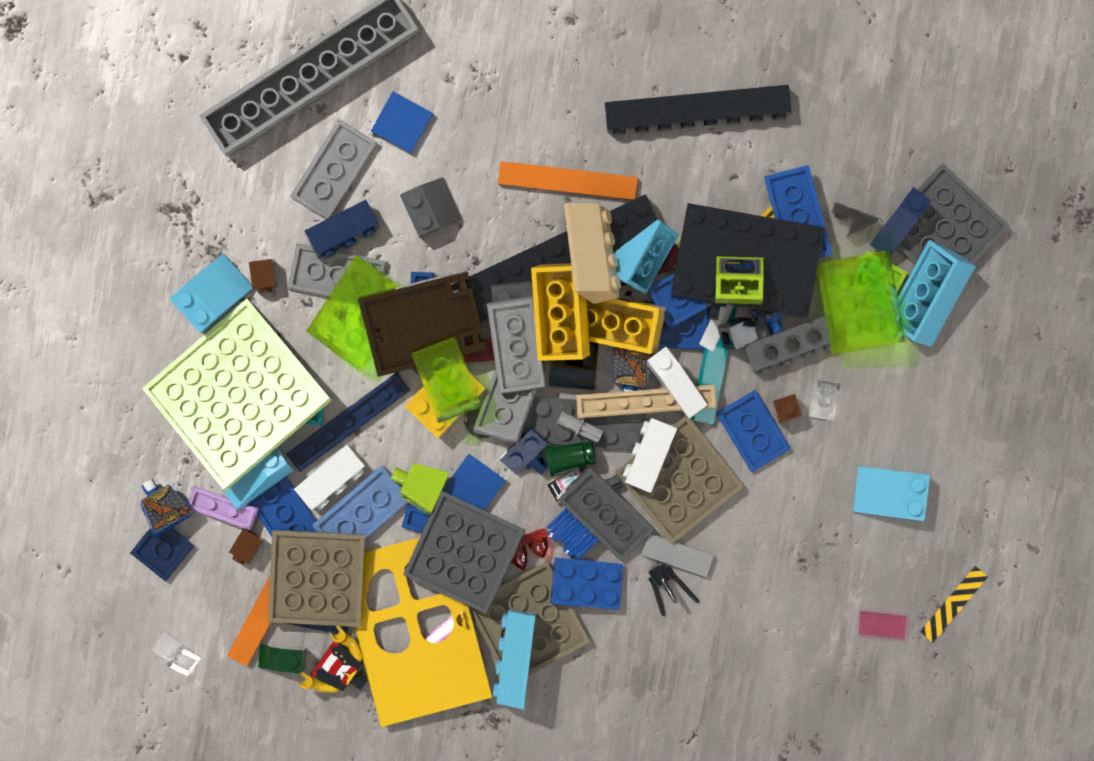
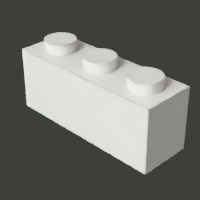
M653 418L649 422H644L640 431L644 435L641 443L636 442L631 455L635 456L632 465L627 463L623 473V477H626L625 483L647 492H652L677 428Z
M348 444L294 490L311 510L315 508L321 510L329 503L327 498L335 493L337 496L347 488L345 483L352 478L355 481L365 473L363 468L366 464Z

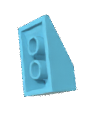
M656 220L618 249L615 253L618 260L616 273L620 281L646 295L679 233L661 221Z
M222 254L183 285L169 299L197 331L203 334L252 290V285L225 254Z
M277 447L227 491H223L238 511L294 470Z
M858 466L853 512L925 521L930 475Z

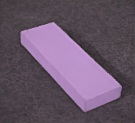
M197 486L193 487L188 501L189 507L194 511L248 530H252L259 508L246 504L237 511L228 497Z

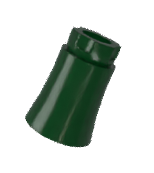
M593 442L545 447L551 477L596 464Z

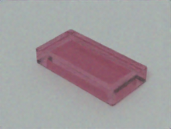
M860 611L858 634L904 639L907 616Z

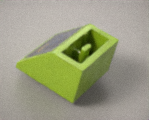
M717 256L715 303L762 305L763 258Z

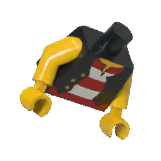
M336 626L339 630L337 635L329 633L333 642L312 670L310 676L305 672L300 673L306 679L302 683L298 681L296 683L303 689L310 688L319 692L337 693L340 690L344 691L350 683L361 691L368 681L367 678L357 672L363 664L359 646L353 638L343 631L341 626Z

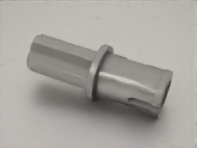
M562 411L557 422L558 425L575 432L574 435L577 436L579 434L596 443L600 440L603 433L602 430L584 422L583 418L580 420L565 413V411Z

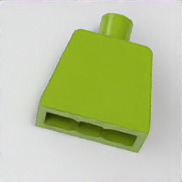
M413 463L408 472L395 467L390 480L402 485L398 493L402 499L429 516L449 473Z

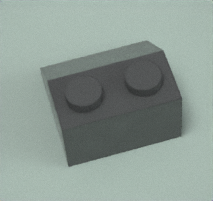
M443 177L400 194L419 238L462 219Z

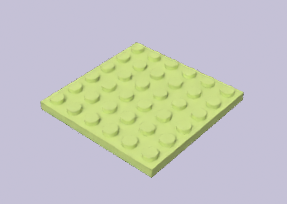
M248 299L244 300L142 388L225 491L331 401L330 397Z

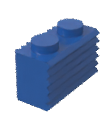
M566 508L546 526L549 529L547 534L555 542L560 540L565 545L563 550L571 559L575 556L577 559H580L598 541Z

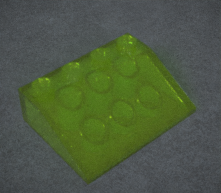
M879 251L818 263L817 272L832 355L906 342L889 251Z
M356 254L306 331L343 360L362 372L371 359L372 353L357 297L404 285Z

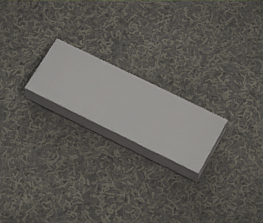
M651 533L647 536L641 553L643 556L707 577L714 557L712 554L677 542L672 544L668 539Z

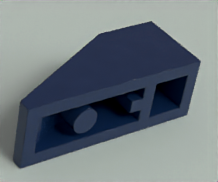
M912 187L869 245L889 258L932 200Z

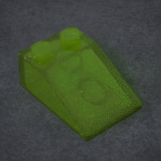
M455 337L411 353L438 424L482 407Z

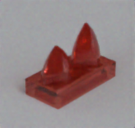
M545 527L523 535L511 561L517 568L521 570L526 568L527 549L525 545H528L530 550L537 556L545 557L548 550V535Z

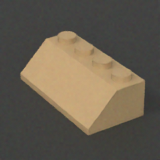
M565 203L564 210L575 292L594 304L619 298L621 283L616 273L618 260L613 250L615 238L610 228V223H612L610 211L599 203Z

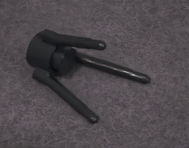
M662 563L648 571L651 576L648 580L652 585L662 616H665L666 613L657 584L658 586L663 585L673 603H677V599L667 583L671 580L669 575L695 603H699V599L679 579L670 566L666 567Z

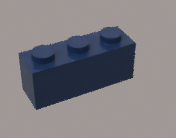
M365 199L310 227L304 232L318 260L322 257L323 259H328L336 254V250L342 247L344 249L350 248L357 243L356 240L375 235L377 233L376 230L379 229V223Z

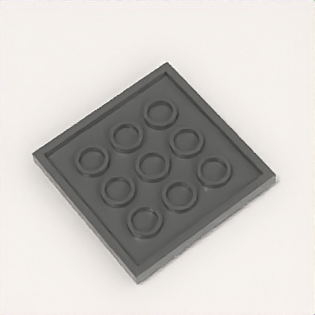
M942 163L917 189L932 201L897 248L916 265L928 241L932 240L975 264L1010 226Z
M441 491L403 575L480 612L488 614L526 529Z

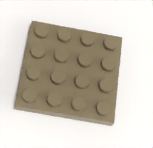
M686 415L673 425L677 430L651 493L625 483L626 477H623L627 463L632 465L635 456L615 471L617 476L672 544L744 488L743 484Z
M273 529L268 622L360 627L365 534Z
M548 561L500 585L488 614L469 606L471 615L496 662L497 660L502 661L503 651L498 650L500 637L505 638L506 628H501L503 614L507 615L508 609L536 613L528 675L590 643L572 606L550 604L553 570Z

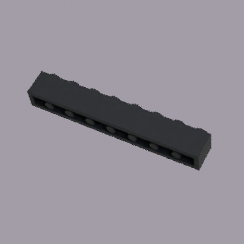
M789 85L611 101L604 104L607 132L612 131V135L626 134V130L635 129V133L649 132V128L658 127V131L671 130L674 125H681V129L695 127L694 123H704V126L718 125L717 121L737 124L741 123L740 119L747 118L750 119V122L763 121V117L772 116L773 120L786 119V115L791 113Z

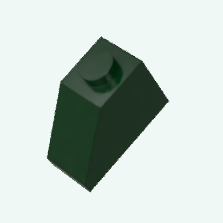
M260 644L258 667L278 672H304L306 648Z

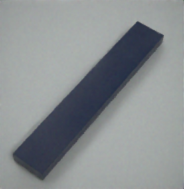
M398 372L394 373L286 453V455L297 470L301 472L411 391Z

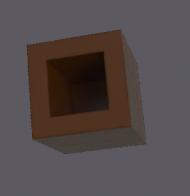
M273 259L249 262L253 290H258L259 294L270 293L272 288L278 287Z
M795 394L771 401L778 423L802 416Z
M243 528L229 553L233 555L232 559L239 564L244 565L245 562L250 564L265 539L251 530Z

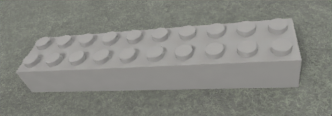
M377 0L199 115L223 154L228 157L420 31L400 0Z

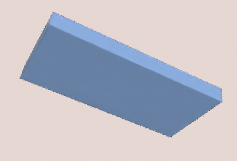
M380 465L314 522L312 526L317 532L365 534L366 540L408 502L398 495L401 489L400 485L390 480L391 475Z

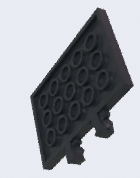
M687 203L671 294L706 300L705 306L711 307L709 319L716 321L719 318L720 307L726 308L727 304L750 308L753 313H757L755 328L764 329L766 317L772 318V313L808 319L825 227ZM717 256L763 258L762 305L715 303Z

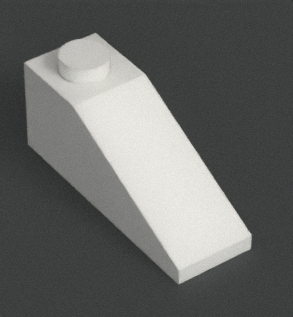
M667 347L647 360V366L688 419L707 406L703 397Z

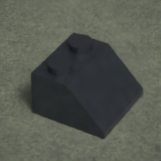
M589 341L590 356L584 359L551 360L548 386L594 390L599 343Z

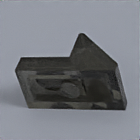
M837 202L833 203L830 211L835 214L834 218L844 222H847L848 219L851 220L846 237L877 223L879 219Z

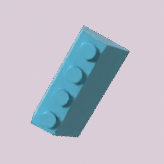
M929 240L888 314L886 321L914 342L932 346L976 266L961 255Z
M508 609V614H503L501 628H506L505 638L500 637L498 650L503 651L502 661L497 660L496 674H500L499 684L494 683L493 697H497V704L524 709L535 612Z

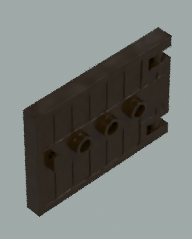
M467 269L357 297L378 377L487 349L485 340L480 338L479 333H483L472 287L467 286L466 280L470 279ZM457 282L459 289L452 291L451 284ZM471 336L472 343L465 344L464 337Z

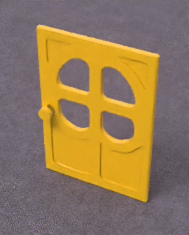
M420 537L364 552L361 626L355 627L381 728L493 697L469 606L442 593L419 600L412 597L408 579L403 574ZM389 569L394 574L400 603L386 609L371 611L367 605L370 583L378 571ZM445 605L451 611L453 629L445 640L439 643L430 642L423 637L418 613L426 609ZM403 617L406 620L410 635L409 646L401 653H390L383 650L378 645L376 639L375 625L382 621Z

